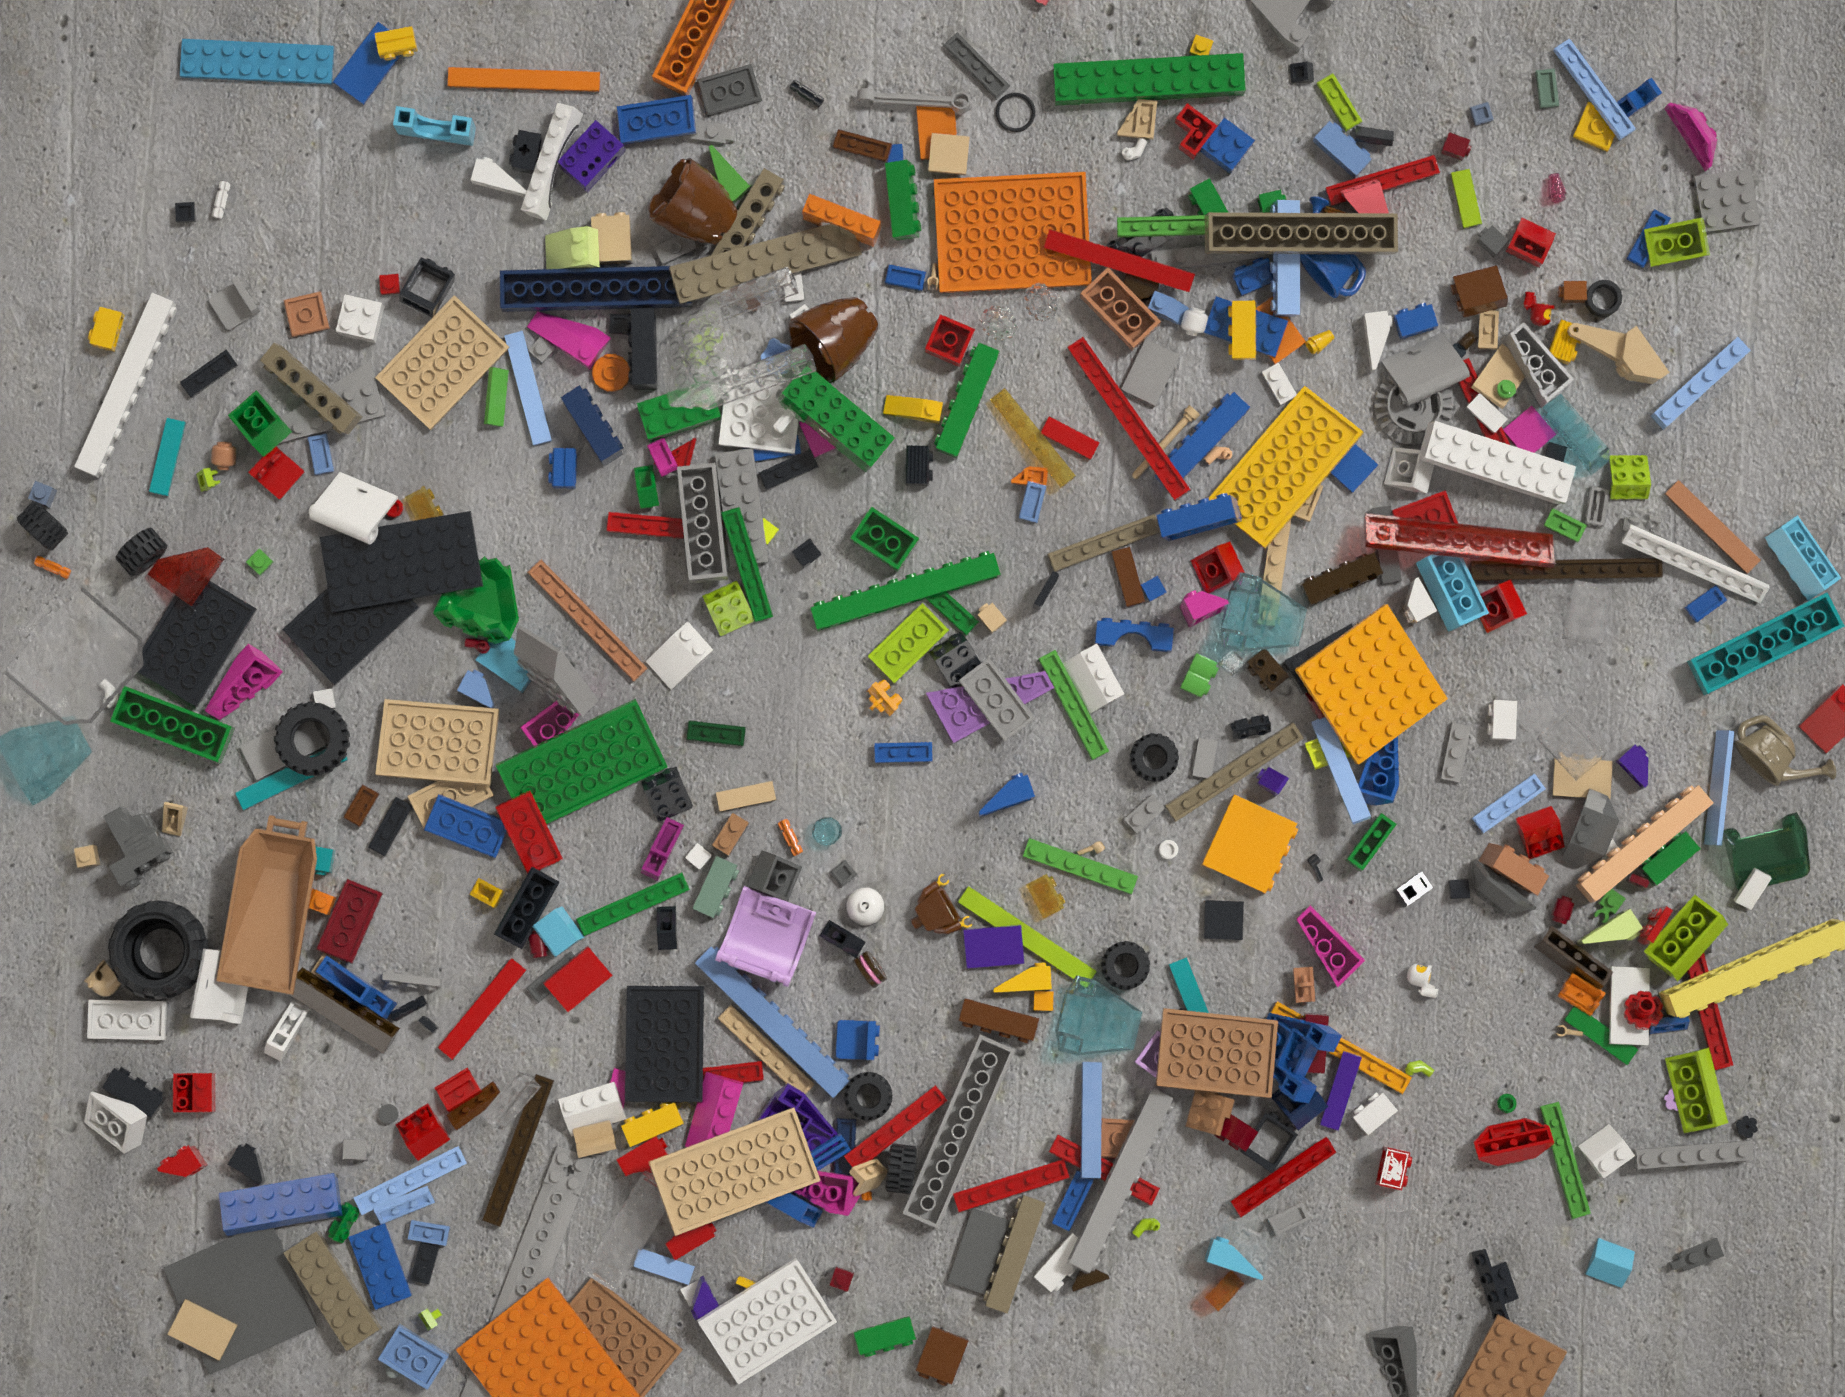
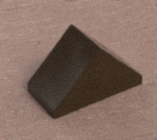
M1098 1269L1090 1273L1079 1270L1071 1288L1074 1292L1110 1278L1108 1274Z

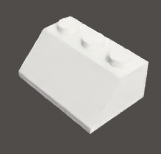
M1098 644L1091 646L1063 663L1089 714L1124 696V692Z
M615 1082L558 1099L571 1137L574 1136V1128L610 1120L612 1124L627 1119Z

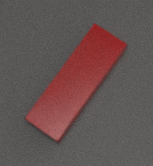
M1050 416L1040 432L1043 436L1089 460L1092 459L1100 442Z

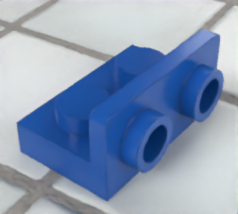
M1261 257L1252 261L1253 264L1250 266L1242 265L1235 269L1236 272L1232 276L1241 296L1271 284L1273 273L1270 271L1269 258L1263 259Z

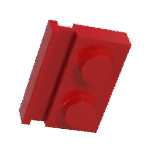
M468 1067L435 1087L448 1112L453 1111L482 1093Z

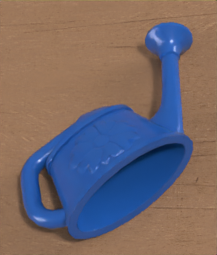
M1312 196L1309 198L1313 206L1312 213H1320L1323 208L1329 206V202L1322 197ZM1300 254V262L1307 273L1323 291L1333 298H1337L1339 295L1352 296L1356 294L1365 279L1366 268L1355 254ZM1357 268L1358 276L1353 286L1349 289L1343 288Z

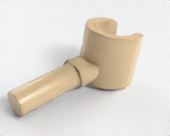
M936 263L932 264V274L927 280L928 290H930L931 285H936V290L939 289Z
M1098 841L1087 848L1077 851V853L1082 855L1094 849L1098 854L1105 849V846L1102 842Z
M1564 1025L1556 1026L1564 1029L1563 1034L1555 1033L1557 1036H1583L1582 1031L1567 1029Z

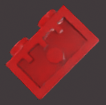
M276 446L267 455L262 456L248 473L281 500L305 471Z

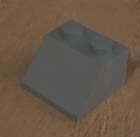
M761 850L747 886L788 902L802 866Z

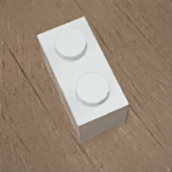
M1493 700L1492 704L1488 705V716H1491V723H1488L1487 735H1490V740H1515L1517 701Z
M1374 1093L1368 1098L1369 1103L1364 1107L1360 1105L1353 1111L1355 1115L1352 1116V1119L1366 1135L1371 1134L1398 1111L1384 1093Z

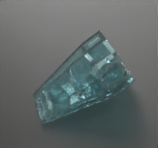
M1239 572L1229 590L1227 597L1229 604L1225 608L1220 627L1222 647L1236 651H1251L1299 646L1307 608L1260 577Z
M75 718L16 728L0 736L1 752L17 783L32 805L50 797L92 753Z
M1076 975L1064 993L1056 1027L1058 1051L1073 1055H1086L1134 1050L1142 1011L1096 980Z

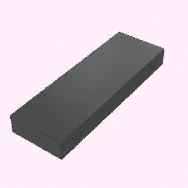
M571 951L526 988L538 1003L551 993L543 982L575 957Z

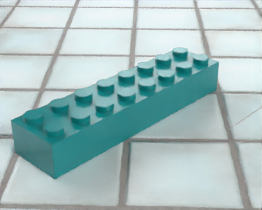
M1828 592L1687 661L1705 696L1845 627Z

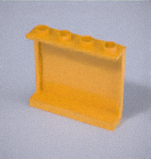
M1234 794L1201 865L1250 886L1263 894L1267 891L1270 892L1275 882L1272 878L1275 873L1278 874L1283 865L1280 863L1282 856H1287L1291 847L1288 843L1291 838H1295L1298 832V828H1296L1297 823Z

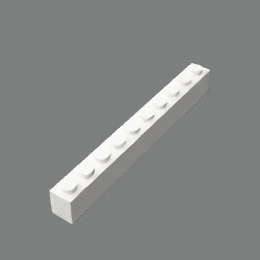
M155 293L151 294L74 466L78 470L97 478L100 477V474H104L107 468L105 463L115 450L113 445L121 437L123 431L121 427L129 419V409L137 401V391L145 383V373L151 369L154 353H158L161 347L160 340L162 335H166L169 329L167 324L170 318L175 316L177 308L173 301Z

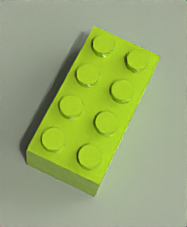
M1694 894L1660 932L1654 943L1644 950V953L1652 963L1678 982L1729 924L1722 914Z

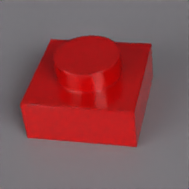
M399 274L379 275L381 295L400 293Z

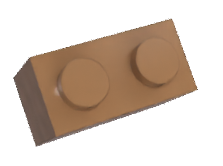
M732 813L712 846L730 856L748 828L749 822Z

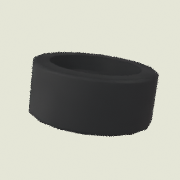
M1610 280L1596 281L1587 290L1586 308L1597 317L1611 316L1619 309L1622 303L1621 289ZM1602 287L1611 290L1615 297L1613 305L1605 310L1597 308L1592 300L1593 293Z

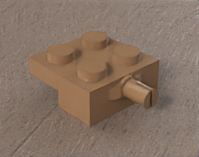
M1195 1090L1185 1126L1220 1136L1225 1117L1230 1119L1234 1099L1223 1097L1216 1092Z

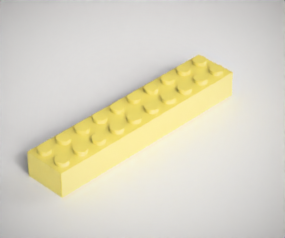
M1830 919L1659 992L1666 1013L1679 1018L1687 1017L1695 1009L1701 1011L1708 1007L1707 1004L1712 1002L1715 1004L1720 1003L1728 995L1736 996L1743 993L1742 989L1747 987L1750 989L1761 985V981L1766 979L1771 981L1778 978V974L1782 972L1785 974L1796 970V966H1806L1813 963L1815 958L1819 957V959L1830 956V952L1834 950H1844L1845 921Z

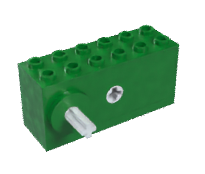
M807 364L778 398L785 412L773 425L775 430L782 433L794 418L803 423L805 422L865 473L895 439L893 435Z

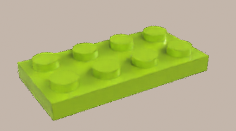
M922 603L868 655V658L895 684L949 632V629Z

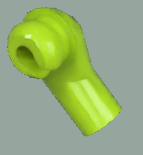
M1421 1060L1409 1062L1405 1068V1073L1409 1076L1422 1072L1427 1077H1430L1435 1071Z
M1143 1218L1132 1233L1140 1238L1144 1231H1158L1160 1223L1155 1218Z

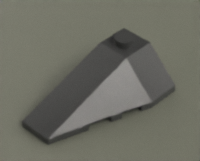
M1394 1326L1368 1333L1373 1355L1375 1358L1378 1357L1382 1365L1380 1369L1383 1374L1386 1373L1390 1381L1389 1387L1393 1396L1417 1397V1345L1413 1327Z

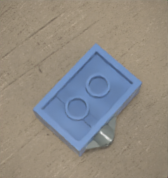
M399 1324L378 1360L383 1362L386 1373L390 1378L407 1377L428 1390L449 1354Z

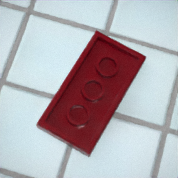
M347 879L317 946V950L353 964L383 893Z

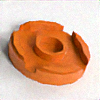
M606 354L595 362L592 376L595 384L600 389L607 392H616L627 385L630 368L623 357L617 354Z

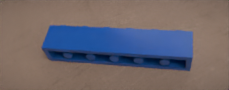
M1235 392L1231 395L1227 393L1220 400L1221 406L1218 409L1214 407L1207 414L1209 418L1205 422L1201 420L1194 428L1196 432L1192 436L1188 434L1181 441L1183 445L1180 449L1177 450L1175 448L1168 455L1183 479L1249 411L1250 406ZM1155 474L1154 477L1161 483V481L1159 480V478H1158L1157 475Z

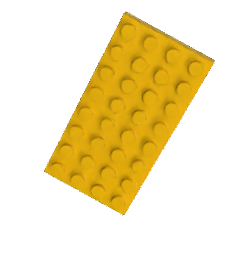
M1304 386L1211 494L1209 500L1217 499L1216 496L1223 493L1236 498L1242 522L1234 523V525L1266 549L1361 438L1364 432Z

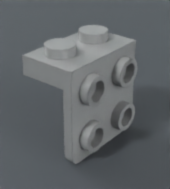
M238 276L231 279L233 284L209 299L210 304L227 330H232L261 312L258 308V305H260L255 295L251 296L248 292V289H250L245 279L241 280Z

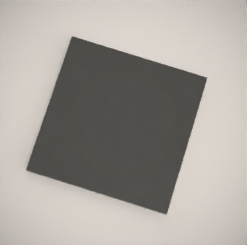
M275 1228L234 1235L164 1267L180 1308L185 1299L238 1325L220 1361L200 1351L209 1374L215 1373L317 1326L292 1266L284 1255L285 1250Z

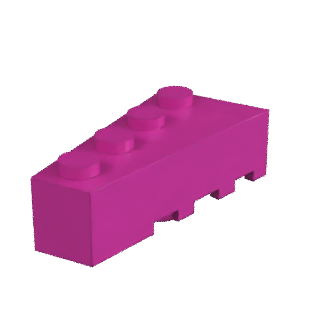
M555 701L523 724L521 729L535 746L565 732L579 714L571 713L566 706L563 708Z

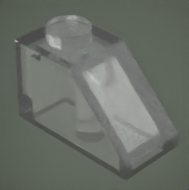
M1245 633L1218 664L1224 671L1233 676L1260 645Z

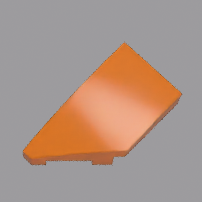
M1026 467L1015 478L1011 479V484L1027 486L1028 481L1047 485L1048 468Z

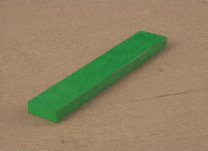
M736 507L723 511L721 515L754 621L758 622L773 617V612L741 509Z
M681 872L576 918L583 936H586L685 893L690 889Z

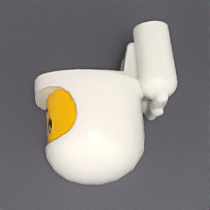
M1418 964L1411 965L1407 972V979L1410 984L1422 987L1418 989L1422 996L1436 998L1438 989L1429 984L1432 965H1428V967Z

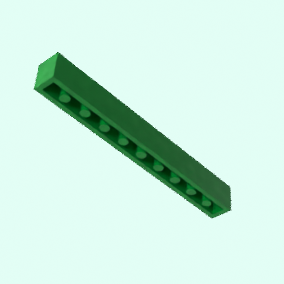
M989 551L978 554L979 557L971 559V556L960 559L961 563L953 565V562L943 564L941 569L929 568L924 570V574L921 575L912 573L906 575V579L898 581V578L887 581V585L881 587L879 584L868 587L869 590L861 592V589L850 592L851 596L843 598V595L833 597L831 602L825 603L823 600L813 603L814 607H811V612L817 631L1000 577L1001 573L995 554H990Z

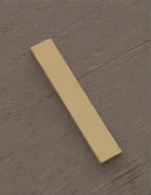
M732 1005L719 1016L718 1019L786 1084H791L805 1094L815 1085Z

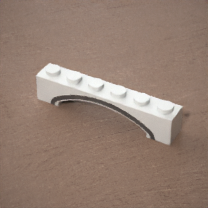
M561 103L556 105L521 210L531 217L543 220L548 218L552 206L551 194L558 166L557 161L560 159L572 134L578 130L583 115L573 106Z

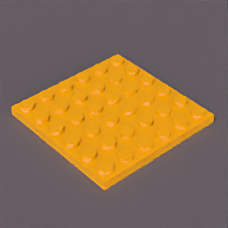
M1388 604L1382 605L1295 669L1356 765L1365 761L1448 699Z

